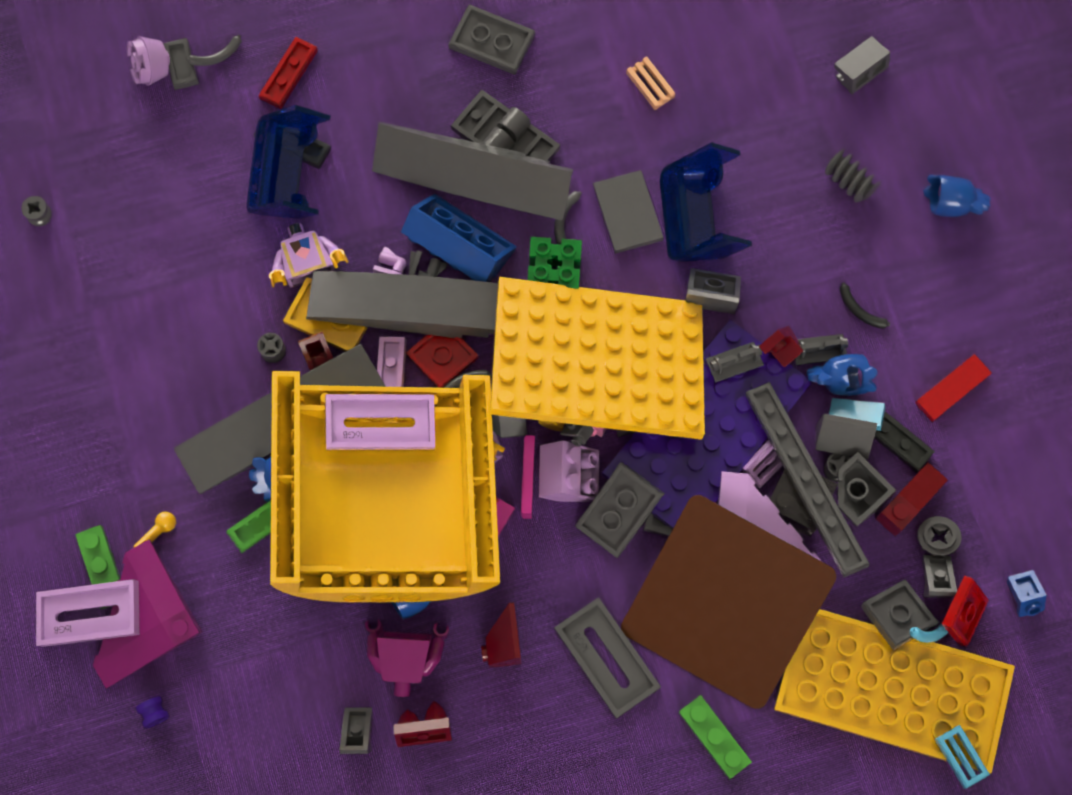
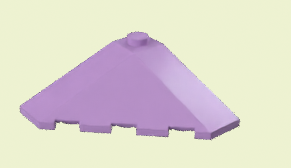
M721 472L718 505L821 561L814 551L811 553L802 543L804 539L791 523L787 525L778 515L780 511L767 495L763 497L754 486L756 482L749 474Z

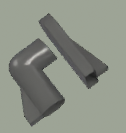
M418 250L417 252L410 251L408 275L415 274L422 252ZM431 258L427 272L419 270L417 276L437 277L446 269L447 263Z

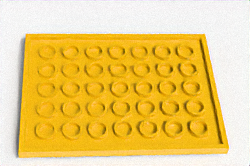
M499 277L490 415L702 440L705 435L702 305L685 302V300L583 287L576 289L560 284Z

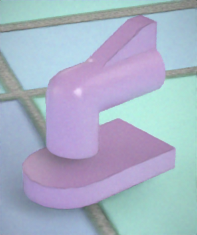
M384 247L379 256V263L393 266V268L390 270L374 265L373 273L403 275L407 262L404 258L395 255L389 248Z

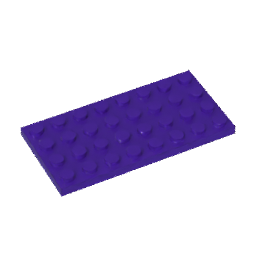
M731 319L703 351L705 424L703 439L636 432L602 472V476L608 480L619 463L623 462L665 493L651 513L672 530L692 496L702 495L716 503L719 500L721 472L740 473L768 439L745 396L746 392L770 382L788 414L812 384L808 377L791 364L783 367L771 352L767 354L763 352L760 355L764 366L715 383L705 360L706 358L754 342L755 345L762 344Z

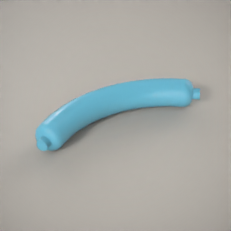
M942 623L930 632L922 631L917 627L910 629L911 637L924 643L938 641L948 633Z

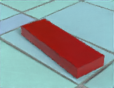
M295 37L261 90L259 98L282 109L318 52L317 46Z
M973 354L920 397L915 404L931 422H934L988 378L992 372Z

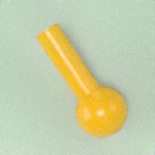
M166 511L159 513L155 518V525L133 547L135 548L148 539L153 542L162 532L172 531L176 526L175 516Z

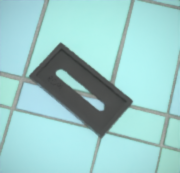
M599 597L554 627L615 719L661 688ZM591 627L595 630L616 663L620 666L630 682L627 688H622L587 639L584 634L586 628Z

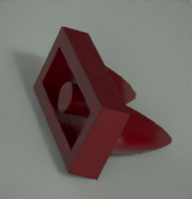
M433 701L427 709L424 721H420L412 711L407 709L400 716L397 724H394V736L397 747L452 740L449 718H447L444 709L436 701Z

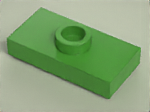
M271 500L226 531L241 554L271 534Z

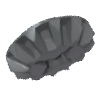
M941 516L931 517L920 525L917 541L921 544L922 550H926L931 556L938 555L944 558L946 555L954 554L960 546L961 531L948 518ZM934 533L937 535L946 533L944 542L942 543L940 540L932 542L935 536Z

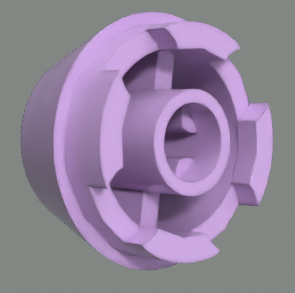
M138 36L133 41H128L127 56H131L133 69H130V72L136 84L142 83L150 86L168 75L170 57L162 41Z

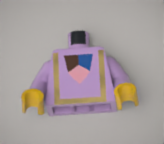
M295 223L287 228L290 238L281 241V249L276 252L269 278L272 288L278 282H283L284 286L288 282L289 287L292 288L303 284L306 277L312 279L313 271H335L338 268L337 264L339 262L345 261L348 263L349 261L345 252L325 236H318L315 231L305 233L302 224Z

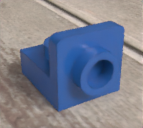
M1034 570L1007 577V584L1018 604L1017 614L1019 617L1034 616L1044 611L1047 595Z

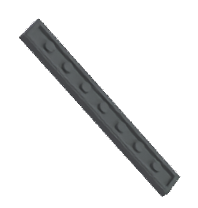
M768 382L747 391L745 396L843 578L868 568L869 562L771 383Z

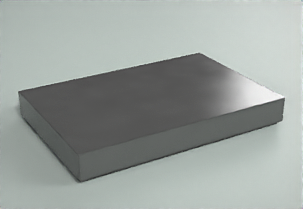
M469 4L448 45L449 49L516 75L535 37V30Z
M641 170L593 183V189L615 254L663 241L664 237Z
M620 462L575 527L618 558L665 493L625 463Z

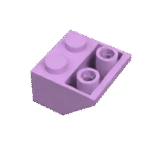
M563 440L540 445L539 497L560 502H592L599 493V450L582 445L578 447L571 442Z

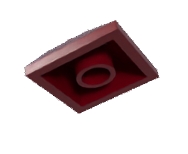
M514 602L508 603L485 637L486 645H481L483 662L488 661L489 668L522 664Z

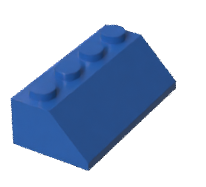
M436 194L411 207L401 230V233L406 235L410 241L420 244L430 254L440 257L449 263L453 269L463 272L473 281H492L517 248L516 245Z

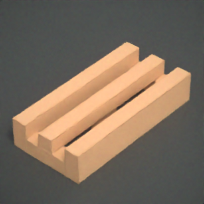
M647 56L643 58L642 62H637L634 67L627 69L626 74L654 110L675 98V92ZM644 67L648 70V72L652 75V77H653V78L655 79V81L659 84V86L662 88V90L666 93V96H665V94L661 91V89L657 86V84L654 82V80L650 77V75L647 73V71L644 69ZM638 71L646 80L650 88L653 89L656 95L660 98V100H656V98L652 95V93L645 86L642 80L638 77V75L636 74Z

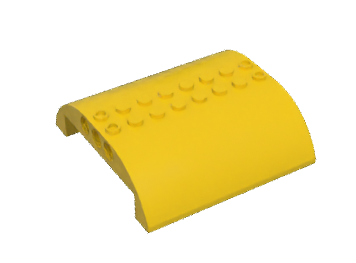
M272 371L270 585L277 590L296 597L329 602L439 601L473 595L499 585L500 567L492 415H490V375H463L459 388L300 385V371ZM325 395H434L435 449L326 450ZM349 417L344 420L346 427H413L415 424L412 418Z

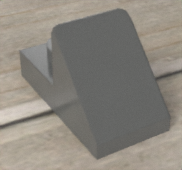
M923 555L922 565L925 577L923 597H955L957 587L951 556L943 558L938 555Z
M372 707L344 709L340 754H368L372 751Z

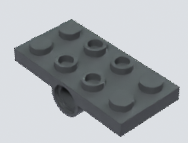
M483 90L477 94L451 125V130L467 141L527 153L526 156L551 161L560 150V144L534 127L530 119L521 110L515 107L507 108Z

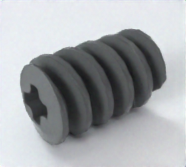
M844 148L830 160L825 169V174L827 176L833 174L832 180L834 182L841 180L839 187L841 189L848 187L847 195L852 196L856 194L854 197L856 203L865 201L879 188L882 182L879 181L872 184L875 175L872 174L865 177L866 167L858 171L857 168L860 162L856 161L851 164L850 161L853 155L849 154L843 157Z

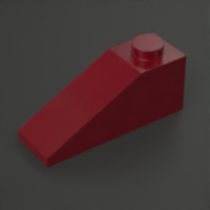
M928 462L875 519L896 537L948 479Z

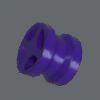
M161 696L144 701L135 708L137 713L143 718L142 725L144 729L156 726L170 717L168 711H165L162 707L163 700Z

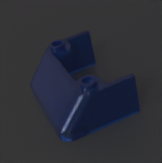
M293 105L261 116L256 126L246 203L249 213L292 219L319 215V210L309 207L306 196L298 192L304 147L309 146L316 140L318 135L317 124L330 121L331 115Z
M711 142L663 168L660 174V190L667 253L670 259L679 262L723 259L752 246V241L724 233L716 234L711 190L718 187L723 180V164L740 156V150Z

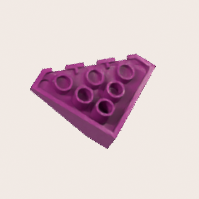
M150 539L126 552L122 563L125 565L121 578L117 581L132 579L139 581L140 635L103 639L99 655H95L93 667L106 689L203 633ZM118 605L112 606L110 616L118 614Z

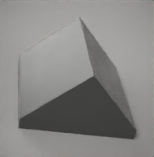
M691 268L685 302L702 305V309L735 315L740 299L741 276Z
M823 414L816 424L815 450L852 457L859 452L865 459H868L877 423Z

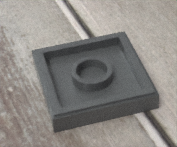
M906 579L868 599L861 605L863 611L893 650L914 639L910 635L911 628L917 627L927 632L938 624L936 618Z

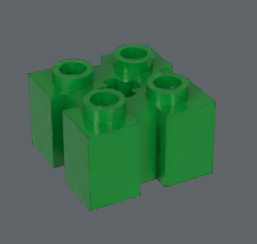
M531 237L530 265L528 266L527 280L560 284L568 288L579 289L582 240L562 239L560 245L551 244V238ZM552 266H558V269L554 270Z

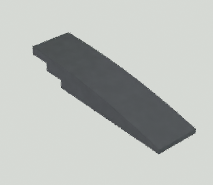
M383 122L378 124L372 167L373 172L462 197L563 220L573 169L552 165L547 160L526 156L527 153Z
M313 271L306 319L450 338H461L462 335L488 338V334H495L498 283L402 274Z
M362 344L300 376V385L386 387ZM272 392L173 448L199 494H203L243 471L253 468L252 460L254 458L261 457L266 460L271 457Z

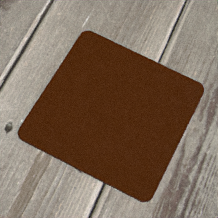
M694 495L688 500L621 624V630L626 637L751 708L760 709L767 703L835 583L836 572L831 566L702 495Z

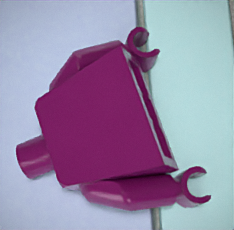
M379 619L378 627L373 630L370 629V621L367 620L365 622V628L370 634L367 637V657L375 671L381 674L383 681L394 682L395 696H410L411 683H421L422 678L429 676L438 665L445 644L443 640L449 635L448 625L446 632L439 634L436 631L438 623L434 624V638L432 639V634L383 631V624Z

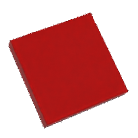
M435 335L424 336L406 352V356L437 388H444L451 380L459 376L479 358V355L462 338Z
M967 576L963 577L942 622V625L957 644L964 647L969 645L989 601L975 580Z

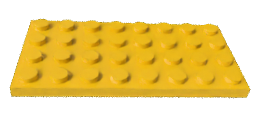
M819 609L782 675L774 710L943 761L947 760L934 739L960 725L987 771L991 774L1015 666L935 642L924 643L916 639L893 650L875 625ZM957 734L953 735L972 769L978 771ZM944 740L958 764L963 766L948 740Z

